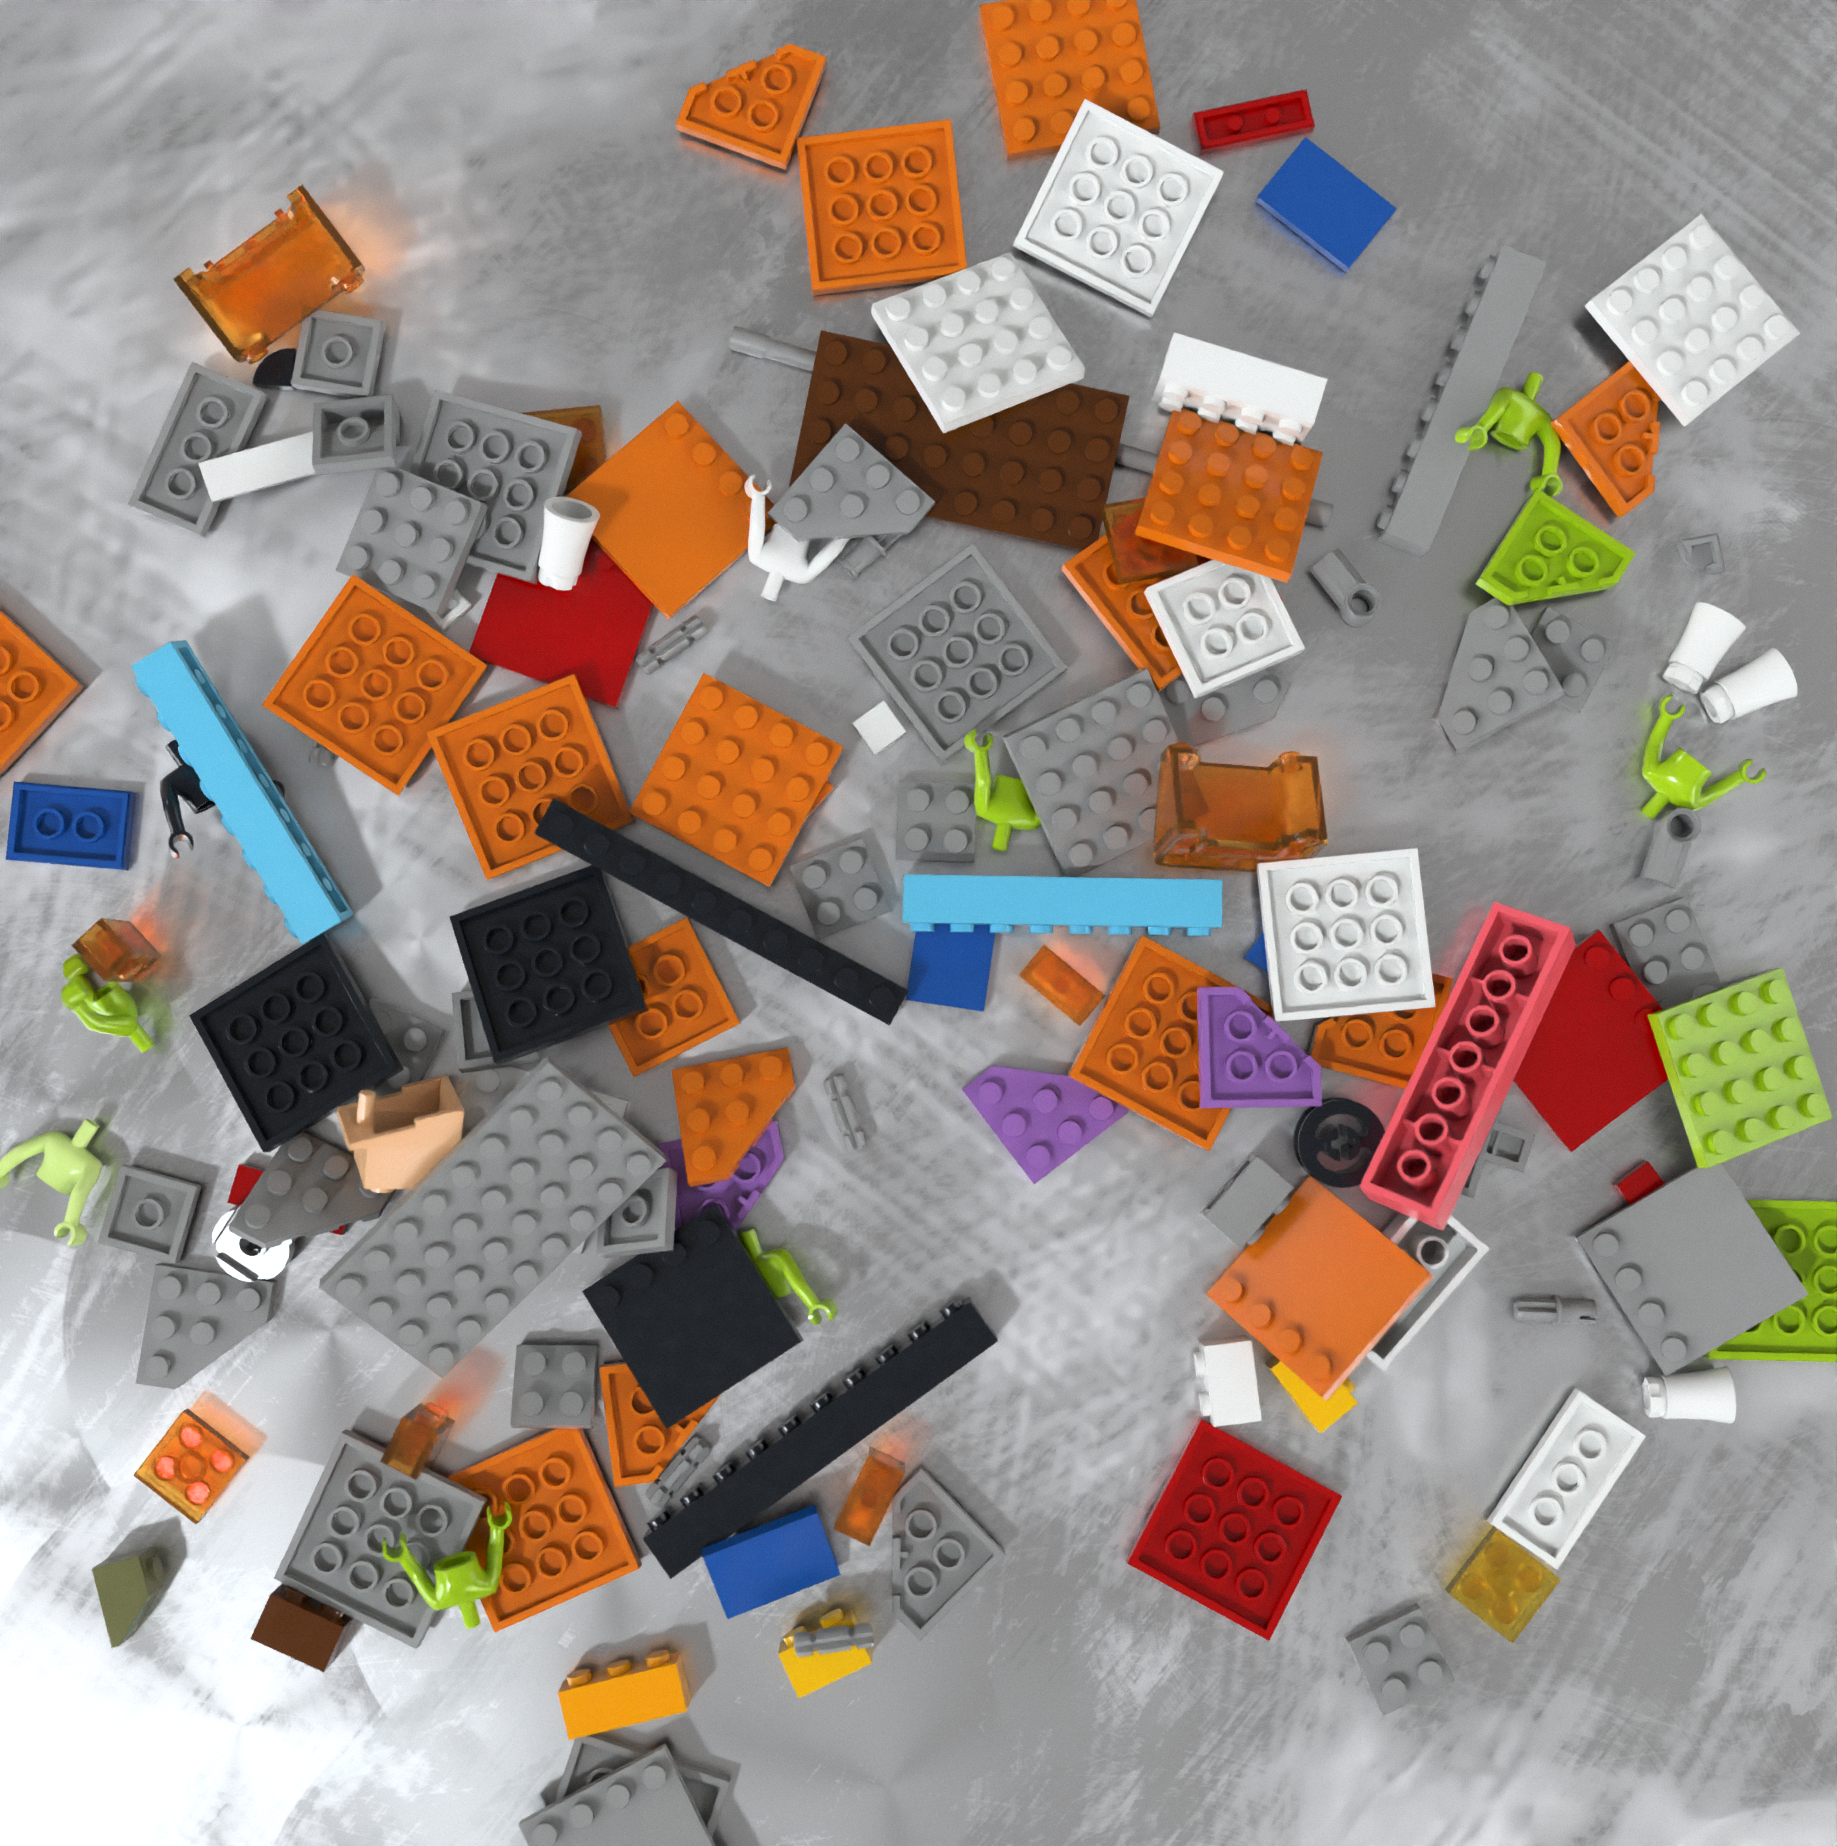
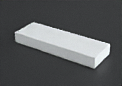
M313 431L198 463L212 503L316 474L312 466Z

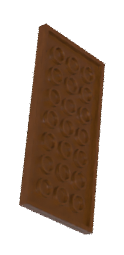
M821 330L789 487L846 423L935 501V505L925 517L1083 551L1099 538L1130 396L1071 383L943 434L890 345Z

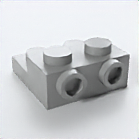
M393 395L314 403L312 466L316 475L396 466V446H400V413Z

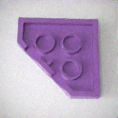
M1240 987L1197 988L1200 1108L1322 1106L1321 1066L1310 1055H1307L1291 1040L1292 1037L1269 1015H1266L1256 1006L1245 991Z
M993 1065L962 1088L963 1092L1033 1184H1036L1128 1113L1124 1106L1071 1079L1067 1075Z
M777 1120L772 1121L755 1146L750 1147L739 1162V1168L729 1180L690 1187L688 1184L682 1140L678 1139L659 1143L660 1150L665 1153L667 1160L663 1164V1168H671L678 1172L675 1230L715 1204L720 1205L735 1231L738 1229L785 1159Z

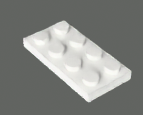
M1575 1388L1487 1521L1558 1570L1646 1436Z

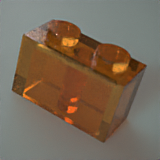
M100 918L71 945L104 981L133 983L135 981L138 983L144 980L154 971L155 966L153 963L162 956L130 921Z
M1045 945L1038 949L1017 975L1021 981L1077 1027L1083 1024L1105 997L1101 991Z
M420 1403L402 1417L380 1462L417 1480L435 1463L456 1421L447 1417L449 1413L443 1407L434 1403H427L426 1405Z
M869 1446L835 1517L833 1529L870 1546L905 1474V1463Z

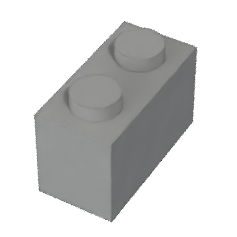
M1251 1154L1200 1213L1230 1240L1242 1248L1246 1243L1252 1245L1260 1238L1266 1229L1262 1224L1272 1213L1278 1215L1287 1207L1292 1199L1288 1194L1294 1187L1259 1156Z

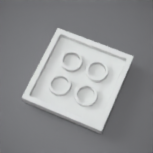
M1211 560L1149 586L1144 592L1195 699L1296 656L1305 649L1270 577Z

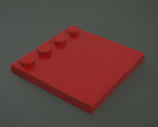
M591 538L584 558L582 572L578 576L576 585L572 586L571 590H556L550 586L543 585L538 579L537 583L533 584L497 573L469 653L484 663L544 684H550L575 674L585 698L618 709L655 605Z
M1598 929L1576 944L1513 1080L1570 1152L1574 1151L1668 1080L1647 1016L1663 1008Z
M1199 1418L1125 1561L1132 1567L1269 1641L1342 1496Z

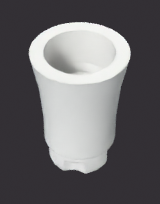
M552 497L544 502V529L538 561L540 567L538 580L543 585L563 591L571 590L572 586L576 585L578 576L582 572L591 536L600 518V513L595 507L581 500L569 497Z
M1696 602L1688 624L1677 647L1668 660L1669 665L1662 677L1678 689L1697 694L1703 683L1709 680L1716 666L1731 645L1746 630V626L1735 616L1716 606Z
M1770 648L1750 663L1714 681L1713 685L1700 691V697L1708 716L1714 723L1720 724L1728 719L1735 720L1770 704L1795 698L1798 695V686L1793 671L1784 656L1777 649Z
M1726 1366L1700 1372L1670 1374L1668 1376L1660 1374L1659 1377H1645L1644 1382H1642L1644 1411L1648 1417L1662 1416L1664 1419L1711 1420L1730 1424L1735 1420V1386L1731 1372Z

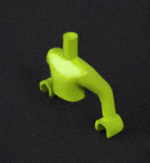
M1530 372L1522 392L1509 387L1498 389L1492 397L1489 408L1477 424L1460 428L1455 434V441L1457 443H1464L1471 437L1468 450L1482 448L1487 443V432L1492 428L1491 436L1500 443L1516 450H1526L1531 438L1536 433L1544 446L1545 458L1542 475L1535 476L1531 480L1530 488L1532 491H1535L1537 488L1542 490L1545 487L1544 493L1554 497L1562 490V480L1557 475L1561 441L1550 425V422L1553 421L1550 414L1535 402L1544 377L1538 373Z
M1671 694L1664 695L1658 702L1660 716L1647 741L1642 765V776L1656 793L1640 811L1652 820L1669 802L1678 808H1687L1695 812L1710 805L1745 781L1756 784L1761 782L1766 776V770L1762 768L1754 777H1747L1746 769L1754 760L1745 759L1739 764L1736 772L1701 791L1703 785L1713 773L1679 747L1669 758L1661 761L1663 745L1673 719L1679 718L1685 711V705L1681 704L1675 712H1666L1665 705L1671 700L1673 696Z
M974 729L965 735L964 744L975 755V812L977 816L997 824L992 849L1007 852L1012 829L1032 831L1037 829L1041 823L1021 780L996 775L991 788L988 749L992 747L993 737L990 733L986 734L980 747L975 742L977 732Z
M75 954L65 960L63 963V974L69 983L61 990L63 1004L68 1009H72L88 1029L119 1037L128 1036L142 1053L149 1050L155 1042L138 1023V1009L134 998L116 980L109 982L96 991L84 975L91 968L80 954Z
M754 1228L739 1234L743 1244L778 1299L790 1294L792 1288L808 1307V1317L812 1324L819 1325L822 1321L819 1308L826 1311L829 1320H833L836 1317L838 1309L835 1302L827 1298L819 1300L803 1277L796 1260L787 1249L780 1248L763 1252Z
M505 1501L506 1513L499 1517L491 1513L490 1506L487 1507L490 1535L487 1548L486 1570L481 1568L474 1551L456 1553L438 1560L433 1565L436 1577V1585H434L426 1570L407 1548V1537L404 1533H400L401 1545L397 1548L389 1547L386 1543V1538H383V1556L390 1562H400L418 1592L433 1610L440 1611L459 1606L465 1628H475L481 1623L475 1600L492 1595L498 1589L502 1570L504 1529L512 1521L511 1506L509 1502Z

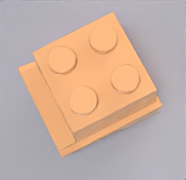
M437 1076L401 1085L400 1092L376 1097V1092L362 1090L359 1092L358 1102L337 1107V1117L348 1150H354L355 1162L364 1189H370L373 1192L390 1193L394 1189H412L461 1141L465 1111L448 1076Z

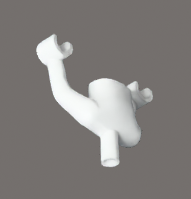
M754 473L746 480L744 485L746 494L752 498L748 536L749 559L753 564L769 572L761 596L768 600L776 601L784 579L800 584L809 583L827 568L839 555L847 542L854 538H832L809 562L807 557L812 541L798 542L778 524L773 525L769 536L764 541L765 495L770 491L772 484L768 480L764 485L763 491L755 490L752 484L755 478Z

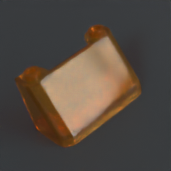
M303 184L286 196L291 202L286 214L281 208L274 212L277 219L215 264L210 260L203 264L208 271L194 274L190 268H187L173 279L237 362L247 361L249 364H254L261 360L268 353L267 347L340 293L349 294L364 282L361 276L365 272V267Z
M1185 742L1168 745L1160 756L1153 838V853L1156 864L1165 867L1257 873L1256 865L1258 863L1314 858L1328 845L1316 756H1303L1299 752L1290 751L1280 754L1278 759L1273 761L1268 767L1201 762L1200 751Z

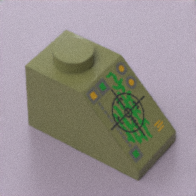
M153 1546L106 1559L92 1568L112 1648L120 1646L135 1634L162 1587L163 1565L159 1557H155Z

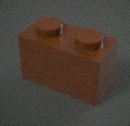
M281 1584L270 1594L250 1639L324 1672L334 1662L353 1618L288 1585Z

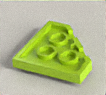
M1537 488L1525 503L1475 584L1508 606L1611 589L1619 582L1636 553Z

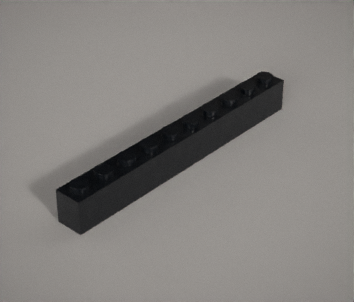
M554 798L534 832L535 835L888 1025L891 1024L909 991Z
M957 1297L940 1309L939 1312L942 1314V1317L931 1325L927 1321L917 1325L907 1334L910 1338L909 1341L898 1349L894 1344L884 1349L875 1357L876 1365L866 1372L862 1368L855 1370L842 1381L845 1385L843 1389L833 1396L829 1391L819 1396L810 1404L812 1411L803 1418L799 1419L797 1414L792 1416L777 1428L780 1434L767 1443L762 1438L745 1451L747 1458L736 1466L732 1462L727 1463L712 1475L715 1481L703 1490L699 1485L694 1487L680 1498V1502L683 1505L672 1513L664 1509L648 1521L647 1525L650 1529L647 1530L643 1541L669 1578L672 1579L701 1558L702 1548L727 1539L998 1342L996 1333L971 1298L968 1297L961 1301Z

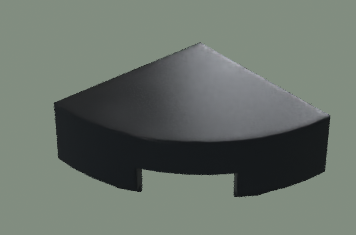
M295 348L281 349L267 356L256 369L252 384L256 388L295 391L291 380L297 350Z

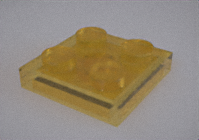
M1493 1526L1445 1590L1513 1644L1561 1579Z

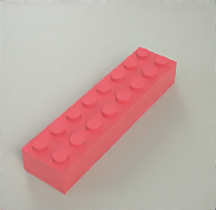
M1497 902L1493 903L1359 1186L1368 1199L1442 1231L1444 1230L1574 951L1576 943L1570 927Z

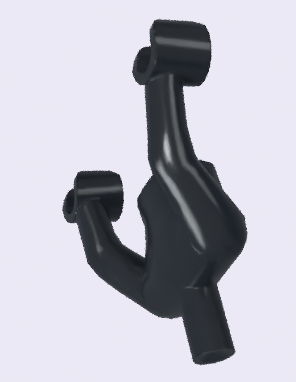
M176 740L168 743L165 748L178 765V768L166 775L160 782L163 809L171 831L168 850L173 858H179L178 850L174 847L176 842H186L192 851L194 842L192 836L185 831L178 798L182 799L194 814L202 813L216 805L214 801L209 800L202 792L199 784L201 780L194 768L187 765L181 758L178 751L179 744ZM272 780L284 799L285 789L283 784Z

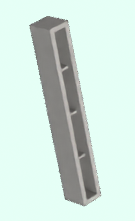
M1503 245L1495 257L1488 255L1479 274L1480 278L1485 279L1480 292L1473 291L1464 313L1470 315L1465 327H1458L1450 345V348L1456 351L1451 363L1445 361L1437 376L1435 384L1441 386L1436 399L1429 398L1421 415V420L1426 421L1421 435L1415 433L1407 449L1406 455L1412 457L1407 470L1400 469L1393 483L1391 491L1397 493L1392 506L1386 504L1379 517L1377 527L1382 528L1378 541L1419 558H1422L1430 550L1470 453L1468 446L1471 442V437L1464 443H1457L1455 441V434L1460 428L1476 425L1487 411L1547 265L1546 261L1507 245Z

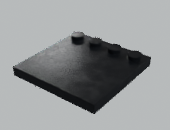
M593 865L450 916L492 1058L497 1065L649 1011L604 872Z
M320 934L189 1015L263 1152L273 1151L336 1112L337 1107L347 1105L359 1098L360 1091L372 1090L404 1070L329 934Z
M715 1204L675 1230L673 1250L639 1254L582 1291L666 1429L803 1341L802 1336L719 1204Z

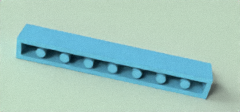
M187 640L171 641L131 665L136 674L135 682L144 695L150 697L158 710L157 718L167 731L173 734L179 744L178 751L181 758L187 765L194 768L201 780L199 784L202 792L209 800L214 801L222 814L221 821L223 826L239 841L243 848L242 855L250 868L258 872L263 880L264 892L272 903L279 906L285 916L284 922L289 933L293 937L298 938L301 944H304L354 916L351 908Z
M904 874L902 924H910V931L934 932V924H950V932L960 933L974 932V925H990V933H1013L1014 926H1029V933L1053 934V927H1069V934H1093V927H1108V935H1132V928H1148V935L1171 936L1172 928L1187 929V936H1211V929L1222 928V880Z

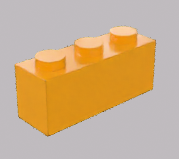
M668 1650L650 1653L645 1657V1661L630 1664L628 1659L619 1660L607 1665L606 1670L591 1673L590 1669L575 1671L567 1676V1680L563 1681L558 1690L568 1740L686 1712L691 1701L681 1653L669 1654Z

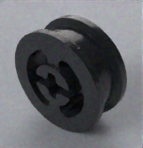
M1326 1098L1322 1100V1106L1308 1107L1299 1117L1293 1133L1294 1153L1301 1167L1318 1181L1338 1188L1357 1186L1361 1184L1385 1130L1379 1118L1368 1107L1346 1098ZM1336 1114H1349L1362 1127L1361 1132L1357 1133L1354 1129L1338 1123L1339 1134L1348 1139L1347 1144H1342L1340 1148L1342 1158L1348 1161L1354 1159L1363 1147V1153L1359 1160L1351 1167L1343 1170L1326 1169L1317 1159L1318 1152L1322 1151L1326 1156L1340 1161L1339 1149L1331 1146V1141L1338 1139V1127L1331 1124L1326 1125L1321 1130L1319 1136L1315 1137V1132L1319 1125L1328 1117Z

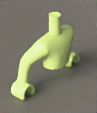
M87 1118L73 1138L59 1131H49L15 1146L0 1160V1189H3L9 1182V1172L15 1166L38 1153L44 1152L43 1162L36 1175L55 1190L70 1195L64 1222L58 1224L54 1230L56 1238L66 1237L71 1230V1238L67 1243L68 1246H79L87 1237L86 1228L83 1224L79 1223L87 1197L95 1186L102 1170V1162L86 1149L100 1126Z

